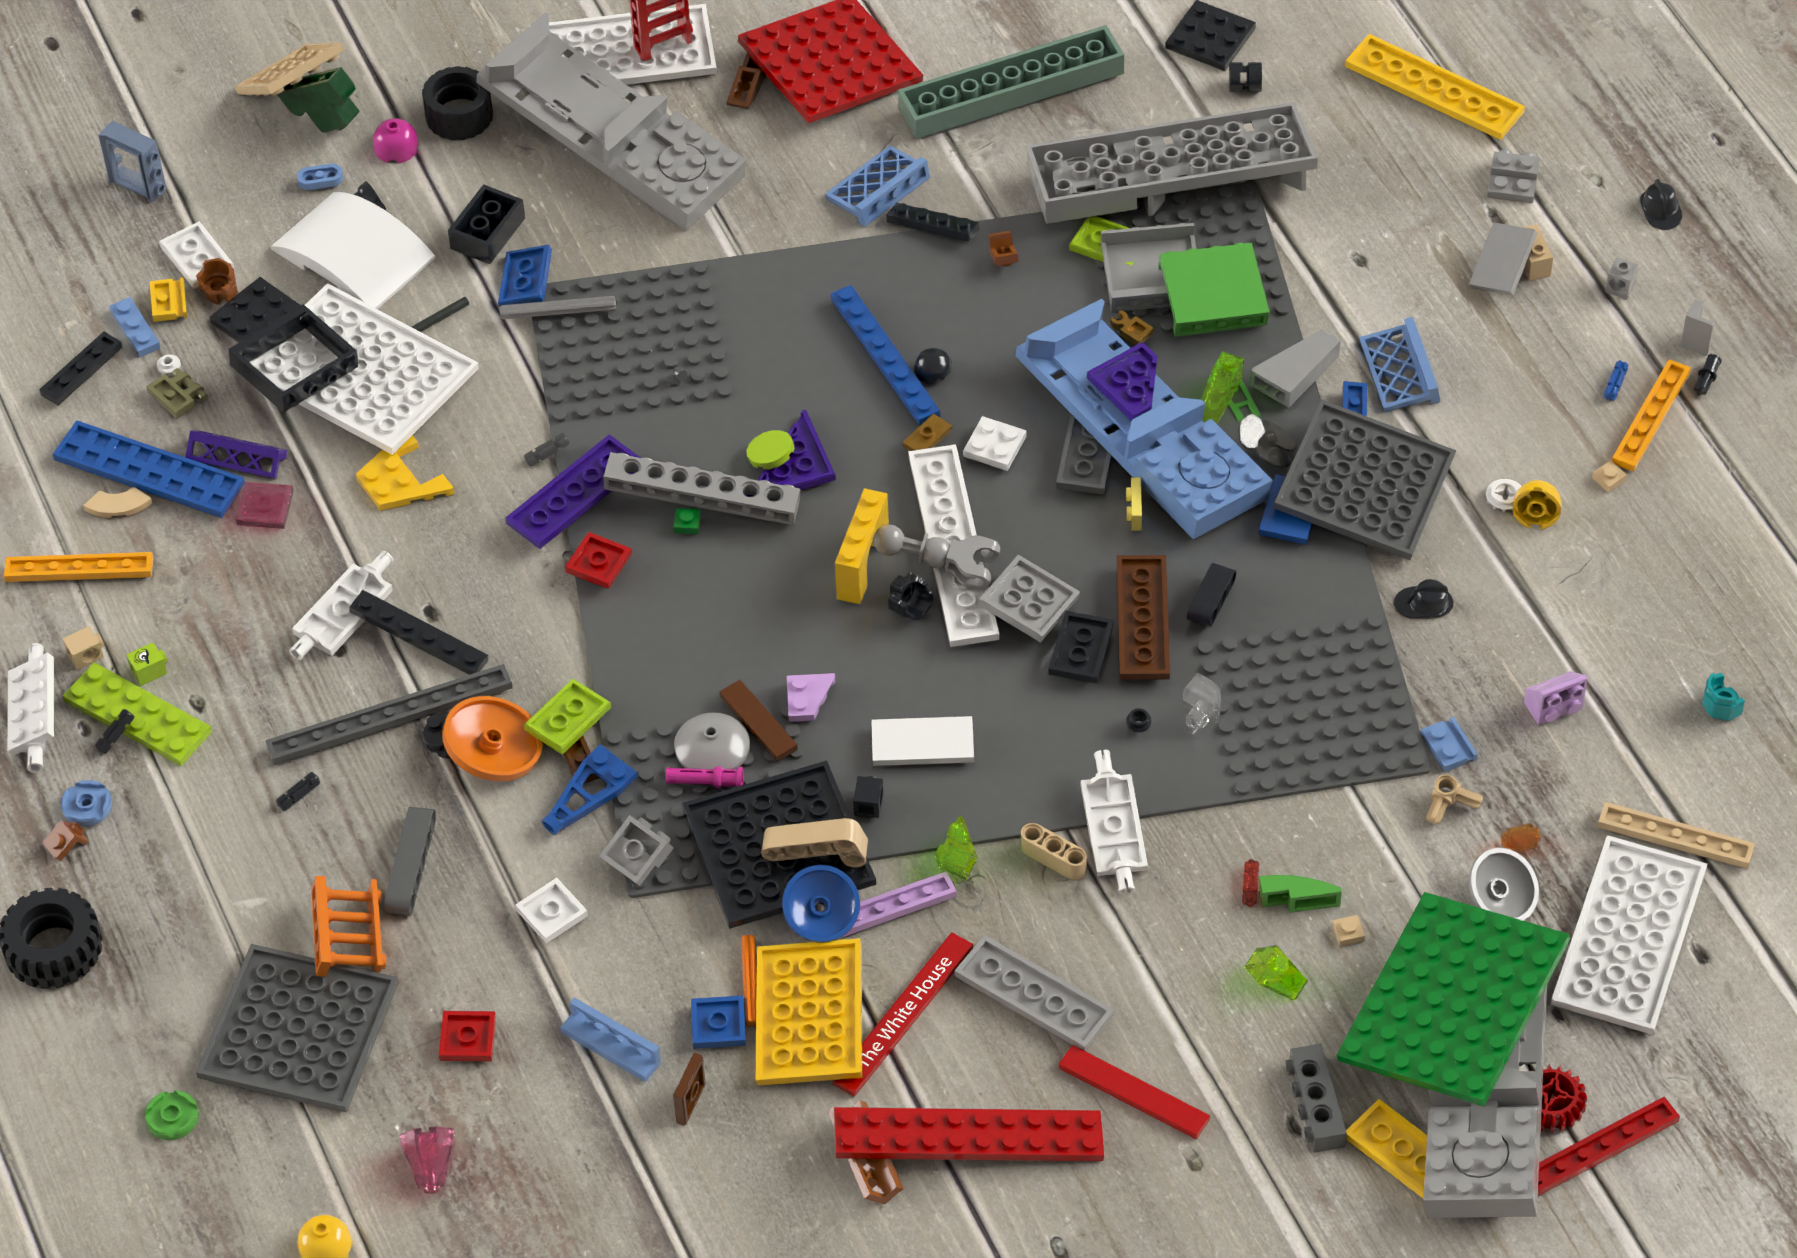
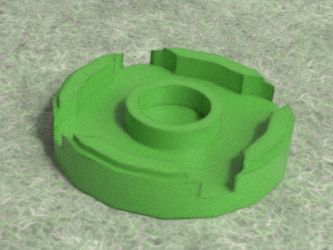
M178 1090L158 1094L151 1099L145 1111V1119L149 1131L154 1136L163 1140L183 1138L192 1132L198 1123L199 1112L195 1100L189 1094Z

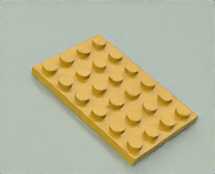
M860 938L829 942L757 946V1086L862 1078V943Z

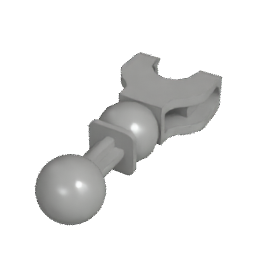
M890 524L878 528L873 537L874 546L882 555L893 556L900 551L919 555L918 564H921L922 560H924L931 567H942L945 565V572L952 573L962 586L977 590H985L989 587L991 574L987 568L976 563L980 561H995L1001 550L1000 545L995 540L978 535L970 536L964 540L952 539L950 545L947 540L941 537L928 539V534L925 533L923 541L904 537L900 528Z

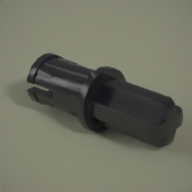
M1709 354L1703 368L1698 371L1699 377L1694 386V391L1697 392V395H1706L1711 383L1716 380V372L1722 362L1720 356Z

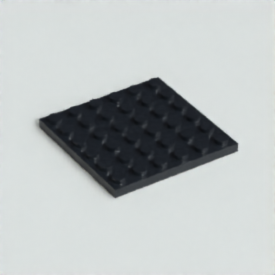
M827 760L682 803L683 812L729 929L783 913L782 898L788 882L796 873L810 866L826 865L841 870L851 878L857 890L876 885V877L867 856L863 866L850 867L843 863L838 854L782 861H770L761 854L764 832L769 827L843 818L851 819Z

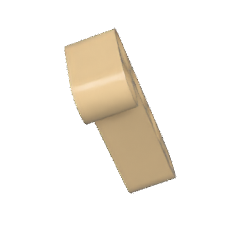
M849 818L775 826L765 830L761 854L770 861L838 854L845 865L861 867L866 862L868 838L859 823Z

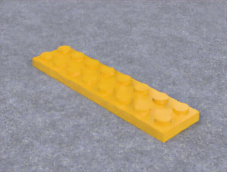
M1368 34L1345 60L1346 68L1499 140L1504 138L1525 111L1524 105L1371 34Z

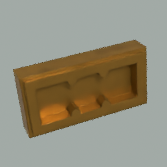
M933 414L903 441V448L908 451L934 448L952 431V425Z

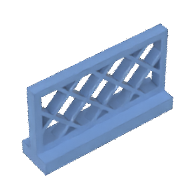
M890 145L825 194L826 199L857 216L859 224L866 227L895 205L896 202H899L930 178L927 160L922 157L916 160ZM890 155H893L897 158L895 160L884 161V159H886ZM909 165L905 169H900V166ZM896 166V170L884 171V167ZM880 168V172L868 173L871 169ZM893 177L889 181L884 182V178ZM880 179V182L868 183V180ZM864 180V184L852 185L855 181ZM877 189L872 194H867L868 190ZM864 191L863 195L851 196V192ZM847 192H848V196H844V197H837V196H836V195H838L839 193H847ZM853 202H860L856 207L851 205Z
M1413 317L1404 319V325L1359 337L1384 413L1430 400L1431 405L1440 402L1439 389ZM1403 334V339L1399 344L1390 341L1392 336ZM1376 341L1381 344L1377 350L1367 347V343ZM1386 345L1395 348L1391 356L1382 353ZM1400 351L1410 354L1406 361L1396 358ZM1377 358L1387 361L1383 368L1374 365ZM1392 363L1402 366L1398 373L1388 370ZM1406 369L1416 372L1412 379L1402 376ZM1384 375L1393 378L1389 386L1379 382ZM1398 381L1408 384L1404 391L1394 388ZM1413 386L1423 391L1422 394L1415 396L1408 394ZM1390 393L1400 396L1397 401L1386 402V398Z

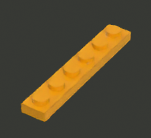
M1670 359L1668 360L1613 455V463L1632 472L1635 471L1690 375L1691 367Z
M152 552L6 557L4 579L5 582L152 577L153 554Z

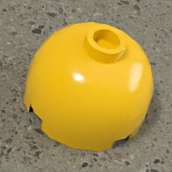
M1531 480L1523 484L1516 491L1512 504L1513 516L1520 524L1527 528H1531L1530 524L1541 525L1540 529H1546L1554 525L1558 521L1562 509L1561 497L1557 489L1552 484L1542 480Z
M318 1215L309 1219L300 1229L297 1240V1247L301 1258H348V1253L353 1244L347 1226L341 1219L332 1215Z

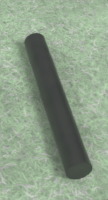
M463 297L411 327L422 332L468 306L469 301L466 297Z

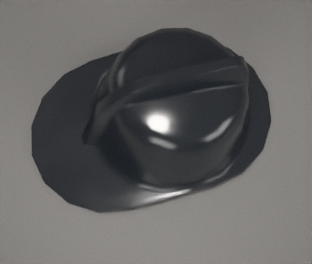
M1656 179L1654 184L1650 185L1641 195L1640 203L1649 224L1657 229L1670 230L1680 224L1682 210L1674 188Z
M1426 579L1420 582L1418 586L1404 588L1398 592L1394 599L1396 611L1408 618L1444 616L1452 610L1454 603L1451 594L1448 592V587L1434 579Z

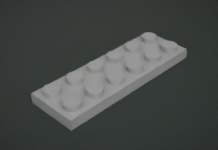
M986 935L981 938L955 970L956 978L1084 1051L1089 1048L1114 1016V1009Z

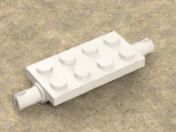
M381 551L371 564L359 567L353 563L292 628L293 635L300 639L289 649L290 654L294 658L297 657V660H302L312 647H316L332 656L365 621L349 612V606L360 592L365 590L385 600L393 591L392 585L381 577V573L394 562L393 557L388 552Z
M32 643V646L29 645L27 647L28 662L8 671L7 751L13 756L21 752L28 753L27 770L38 773L39 770L42 771L44 768L43 753L45 752L46 740L54 737V657L48 652L43 654L44 647L41 644Z
M1101 750L1094 753L1098 773L1092 779L1081 780L1080 783L1096 876L1116 874L1119 894L1125 895L1126 887L1127 893L1131 894L1135 891L1131 872L1148 869L1131 774H1117L1112 769L1110 751L1104 750L1102 758Z

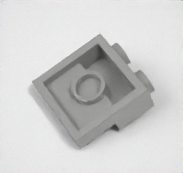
M1507 149L1500 150L1499 152L1494 151L1487 197L1533 203L1540 157H1535L1530 152L1519 155L1512 154Z
M629 815L599 857L640 886L655 866L657 868L661 866L674 847L669 844L671 839L660 830L657 833L651 831L652 825L642 817L636 820Z

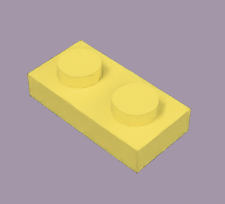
M1131 477V487H1126V502H1131V506H1127V521H1131L1132 531H1141V477Z

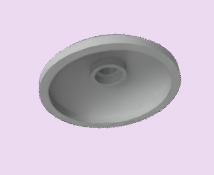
M705 713L689 719L680 727L675 737L674 748L676 757L684 768L714 769L717 766H722L723 769H737L748 756L750 739L744 725L734 717L722 713Z
M1493 848L1479 855L1473 862L1469 872V889L1472 899L1478 908L1524 920L1532 914L1539 898V885L1534 870L1525 858L1510 849Z

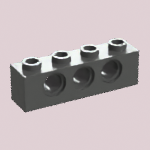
M1322 1044L1291 1048L1290 1057L1286 1060V1069L1289 1076L1293 1075L1292 1091L1294 1098L1299 1097V1117L1301 1121L1305 1120L1307 1126L1304 1127L1306 1142L1312 1144L1314 1153L1344 1148L1347 1133ZM1321 1119L1325 1120L1326 1122H1319L1317 1120Z

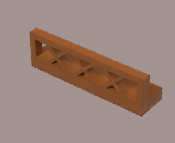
M860 1100L852 1106L869 1108L866 1102ZM832 1107L828 1114L834 1126V1107ZM848 1159L864 1199L886 1204L903 1190L891 1159Z

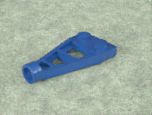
M600 744L582 761L552 811L541 820L543 826L551 834L556 835L561 829H565L620 795L638 777L637 772ZM591 774L597 775L607 783L606 788L596 794H589L583 789L584 782ZM574 794H578L586 801L576 811L566 807V803Z

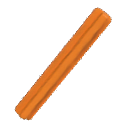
M752 934L743 935L741 938L745 1024L749 1027L756 1026L757 962L755 936Z

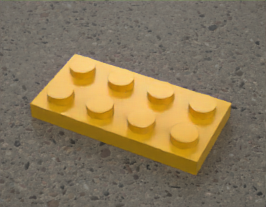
M1378 1099L1346 1130V1140L1420 1197L1424 1198L1427 1135Z

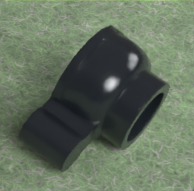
M367 181L358 187V191L353 194L386 210L385 205Z

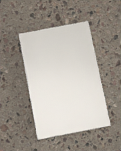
M200 221L159 241L162 250L193 289L198 287L196 275L203 268L205 260L220 258L230 263L234 269L232 261Z

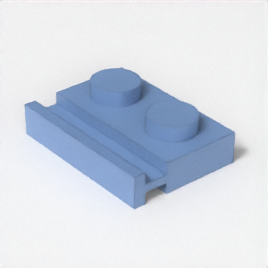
M1454 717L1450 718V721H1441L1421 729L1423 740L1443 772L1465 765L1467 761L1477 760L1476 751Z

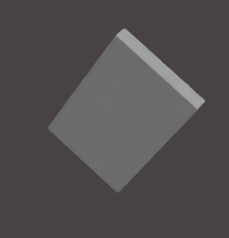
M1493 222L1469 285L1476 289L1514 295L1538 234L1536 230Z

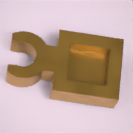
M1122 310L1118 312L1120 320H1116L1113 317L1110 319L1111 327L1120 330V336L1135 346L1141 342L1144 343L1154 333L1152 326L1136 316L1130 320L1127 313Z

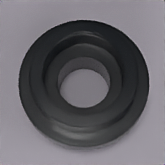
M1141 708L1132 710L1126 718L1127 727L1131 731L1138 733L1147 731L1152 722L1148 712Z

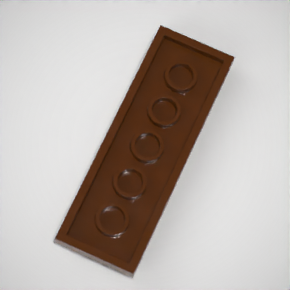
M1117 555L1120 680L1170 679L1166 555Z

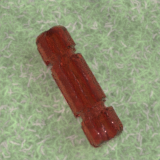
M1249 859L1244 864V894H1242V903L1248 907H1253L1257 903L1259 873L1257 872H1259L1260 864L1253 859Z

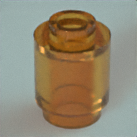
M1532 823L1507 828L1500 835L1503 848L1515 852L1537 848L1538 842L1541 841L1539 829L1534 827Z

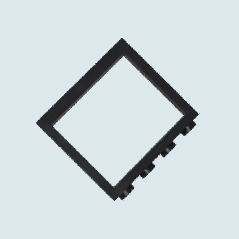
M304 304L228 349L230 366L283 413L292 407H296L300 402L315 395L318 391L333 384L336 380L347 373H351L358 367L357 350ZM306 329L338 358L287 390L282 391L250 362Z

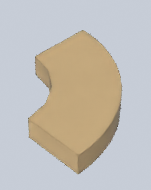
M135 487L119 494H108L98 491L83 507L84 511L98 517L112 518V516L125 514L127 517L149 507L152 504V499Z

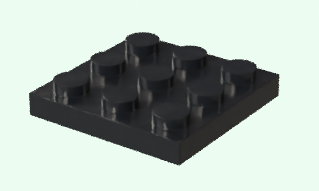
M1196 0L1166 40L1165 48L1226 71L1229 63L1234 60L1256 29V22Z
M259 277L209 318L214 326L239 343L301 305Z

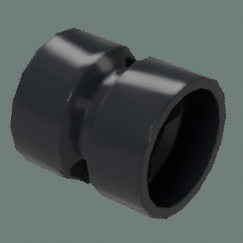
M1230 62L1229 92H1242L1244 88H1247L1249 92H1261L1262 63L1249 62L1247 66H1244L1242 62ZM1246 72V81H1240V73Z

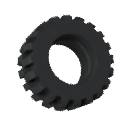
M44 888V891L41 892L37 890L30 892V895L27 897L23 895L17 900L16 905L12 904L7 909V915H4L1 919L0 946L7 967L11 973H14L15 978L21 982L26 981V984L32 987L40 985L42 989H50V986H56V988L64 987V984L68 982L73 984L78 981L79 976L82 975L84 977L90 972L89 967L95 966L98 961V955L102 951V934L94 909L91 908V904L86 899L81 898L80 894L73 891L68 893V889L58 888V890H53V888ZM58 927L72 931L65 942L53 948L39 949L29 945L37 934L46 929Z

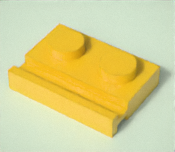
M180 278L177 281H173V279L150 281L153 322L177 320V317L183 316L186 319L187 307L184 278Z

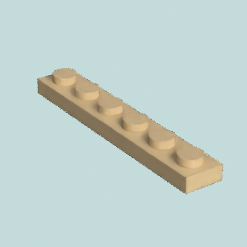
M1608 802L1604 803L1598 821V828L1745 869L1749 867L1755 843Z

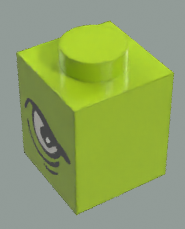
M153 642L126 654L129 668L140 686L167 674L165 663H168L164 651L162 649L158 650Z

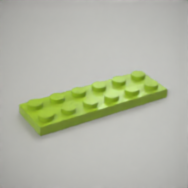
M95 662L63 695L64 702L107 726H110L114 719L118 720V714L122 709L129 710L135 717L130 725L126 724L127 728L122 734L180 766L187 761L212 733L210 725Z

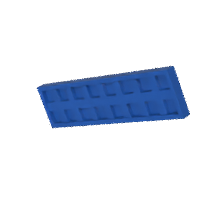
M76 420L53 453L55 461L130 487H135L147 493L223 518L245 485L244 477Z

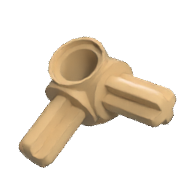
M1448 774L1441 775L1435 781V787L1431 794L1433 802L1427 813L1426 820L1431 824H1439L1446 808L1455 805L1456 802L1478 809L1481 806L1483 796L1461 788L1462 784L1457 782L1453 776ZM1446 787L1451 789V791L1445 793L1442 792L1440 789Z

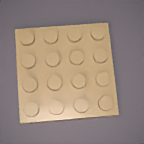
M341 42L307 43L234 86L238 95L251 96L255 94V96L263 94L267 96L271 94L275 96L284 91L283 87L289 83L293 85L303 79L302 75L305 73L311 74L321 69L320 65L326 61L330 63L338 59V54L345 49Z

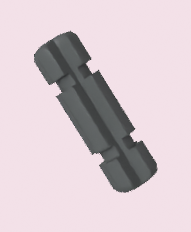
M560 433L555 436L554 440L550 439L536 447V451L533 452L531 450L526 453L524 458L529 466H534L539 463V459L544 460L559 451L558 448L561 447L563 449L568 446L569 440L564 433Z

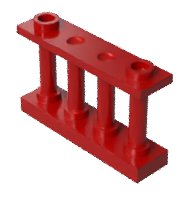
M629 0L633 46L643 62L651 59L653 45L682 35L687 44L692 43L691 33H693V27L690 23L688 0H659L649 5H646L648 0ZM676 4V11L648 21L651 13ZM677 20V27L649 37L652 29Z

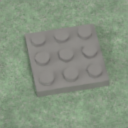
M1017 555L983 594L978 605L1041 643L1063 617L1065 611H1068L1078 599L1080 591L1022 556Z

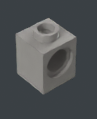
M1616 258L1608 272L1605 292L1628 299L1636 283L1638 264Z

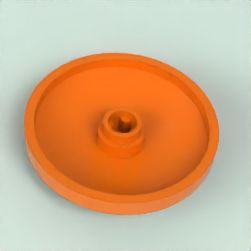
M492 696L472 697L458 703L447 715L442 731L444 747L450 758L469 774L489 781H511L528 774L536 766L540 758L543 742L524 730V724L532 717L527 711L513 702Z

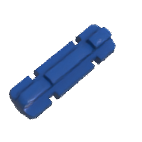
M1621 360L1616 362L1615 369L1612 371L1607 383L1608 386H1606L1604 391V398L1606 400L1614 401L1617 398L1625 378L1624 376L1628 370L1629 365L1627 362H1622Z

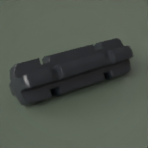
M122 709L118 714V720L114 719L103 733V739L99 738L95 743V747L100 752L106 754L112 747L110 744L112 742L115 743L126 730V724L130 725L135 716L129 710Z
M310 772L304 777V781L301 779L286 791V795L282 794L276 799L277 806L281 810L286 811L292 806V802L296 803L310 792V788L314 789L320 784L319 777L314 772Z

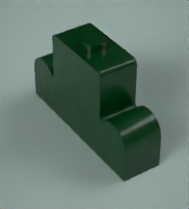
M342 67L304 76L301 81L290 85V83L283 87L284 91L277 94L288 110L294 115L302 116L306 112L321 132L344 129L360 112L349 98L356 90L355 85Z

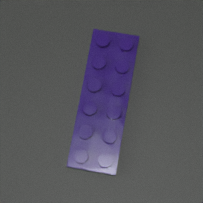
M609 434L505 517L506 524L538 549H541L611 492V490L604 489V473L610 452L641 457Z

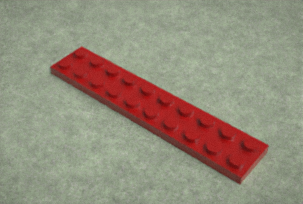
M834 1107L835 1158L1023 1161L1104 1160L1101 1110Z

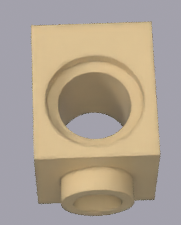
M90 626L62 638L66 654L77 670L103 658L101 649L104 646L103 640L99 633H93Z

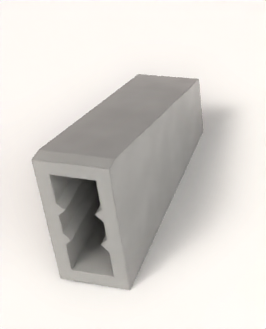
M1323 330L1312 334L1255 366L1251 370L1250 386L1289 408L1339 357L1340 340Z

